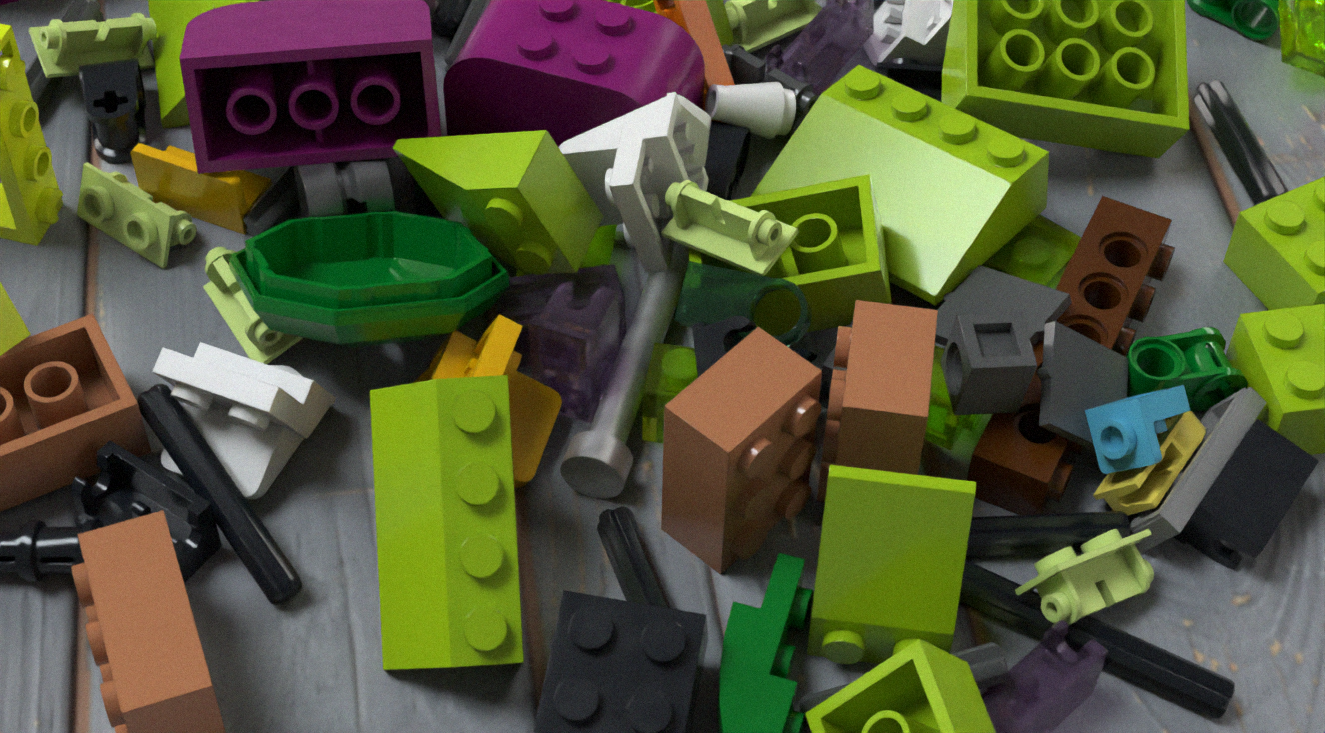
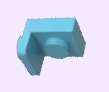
M1184 385L1127 397L1085 410L1099 468L1102 473L1119 472L1151 466L1161 462L1162 454L1156 434L1168 431L1166 418L1191 411Z

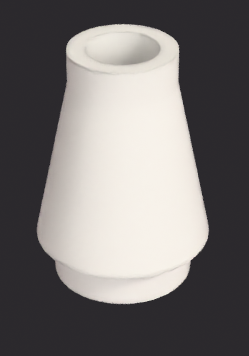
M780 82L728 86L713 84L707 92L705 112L711 117V120H719L730 125L750 128V132L773 139L776 135H786L790 131L795 119L796 98L794 92L790 89H784Z

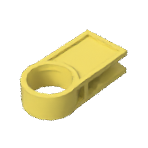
M1192 411L1166 418L1168 431L1156 434L1162 454L1161 462L1151 466L1108 473L1093 494L1096 500L1104 499L1112 508V511H1122L1127 515L1156 508L1195 449L1202 442L1206 434L1203 424Z

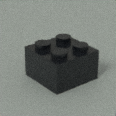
M563 590L533 732L691 733L708 642L707 614Z

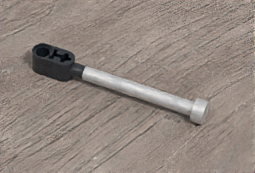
M711 121L707 158L704 166L709 179L708 193L724 200H734L748 158L751 140L750 128ZM675 241L669 271L650 272L589 431L577 433L572 437L560 467L562 478L571 488L583 495L599 499H607L619 495L624 488L632 466L633 456L625 444L690 271L689 249L687 246Z

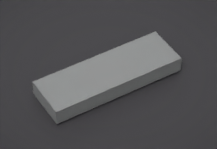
M1252 387L1243 388L1208 409L1200 421L1206 429L1202 442L1195 449L1158 506L1154 509L1137 513L1130 523L1131 535L1149 529L1152 533L1149 537L1135 544L1140 553L1181 533L1267 403Z

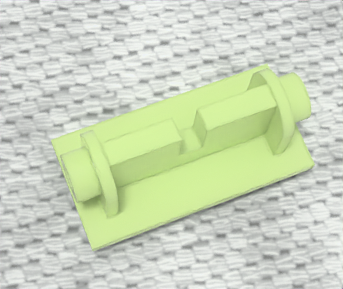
M730 0L725 3L726 13L735 41L729 46L739 44L748 53L828 18V13L815 0Z
M133 13L131 17L106 19L104 22H96V20L62 22L60 19H53L48 26L30 27L28 30L46 78L79 75V66L131 58H138L140 69L154 68L155 66L147 42L148 40H155L157 28L154 19L145 18L142 13Z
M88 162L83 164L77 210L78 217L162 269L167 267L170 247L179 243L187 245L194 239L197 227L192 223L190 214L183 210L177 211L162 201L154 203L152 195L128 182L127 177L120 172H103Z
M690 180L672 183L665 194V203L671 207L674 217L661 231L663 237L764 278L799 233L798 228L776 220L772 212L767 210L756 212L729 200H724L699 189L698 185Z
M216 247L209 251L205 258V273L211 281L204 285L203 288L248 357L252 360L268 364L300 341L302 337L273 331L266 326L251 307L229 268V258L236 251L227 250L225 247Z
M1116 528L1081 545L1082 555L1076 556L1071 546L1056 551L1036 562L1034 567L1039 575L1015 589V592L1019 596L1036 589L1042 599L1041 610L1045 618L1050 622H1057L1065 626L1073 624L1079 619L1096 613L1105 607L1108 608L1129 598L1140 596L1148 591L1150 583L1154 579V571L1151 564L1141 557L1135 544L1149 537L1152 533L1149 529L1122 539Z

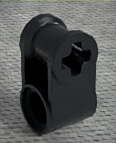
M138 58L79 66L84 108L88 119L92 121L93 142L97 155L104 161L111 163L131 161L130 152L138 143L144 145L148 143L144 109L147 108Z

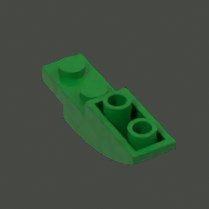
M778 553L761 608L733 601L724 634L720 662L717 733H802L806 715L803 712L794 710L797 682L789 680L796 646L788 645L787 641L791 628L804 630L812 603L813 589L802 587L806 559Z

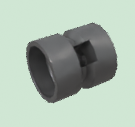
M385 158L345 161L341 165H336L333 162L297 165L294 167L296 191L302 218L395 211L391 179Z

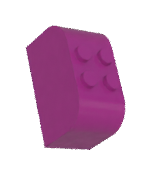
M270 0L246 2L206 11L193 18L186 26L180 54V65L198 174L399 157L393 150L397 139L442 137L430 8L423 0Z
M491 0L444 78L443 94L447 136L547 130L559 147L567 139L667 96V93L676 92L703 110L704 59L695 40L681 26L653 12L605 0Z

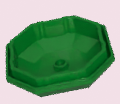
M398 211L367 212L287 220L246 240L245 248L231 254V258H229V268L255 313L270 330L350 348L420 341L451 333L491 308L509 286L507 271L489 253L488 248L482 245L471 234V230L461 222Z

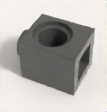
M1022 311L957 314L940 361L954 416L1018 412L1037 368V362Z

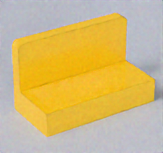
M138 143L130 152L138 186L153 196L152 201L154 203L162 201L177 211L183 210L187 212L191 217L243 235L247 232V226L243 221L245 214L272 185L271 179L245 170L198 174L195 153L171 145L165 151Z

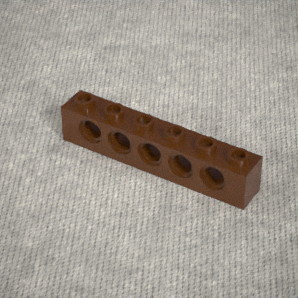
M1102 196L1056 287V290L1070 294L1072 302L1056 322L1127 357L1137 330L1129 328L1132 320L1144 322L1156 292V288L1149 286L1152 278L1163 281L1175 251V247L1165 244L1172 220ZM1038 341L1033 347L1037 368L1019 411L1015 413L992 414L972 453L966 480L976 482L975 498L1017 515L1042 514L1049 499L1060 503L1074 469V465L1066 463L1071 452L1082 455L1086 448L1039 426L1041 380L1037 372L1039 368H1042L1044 341Z

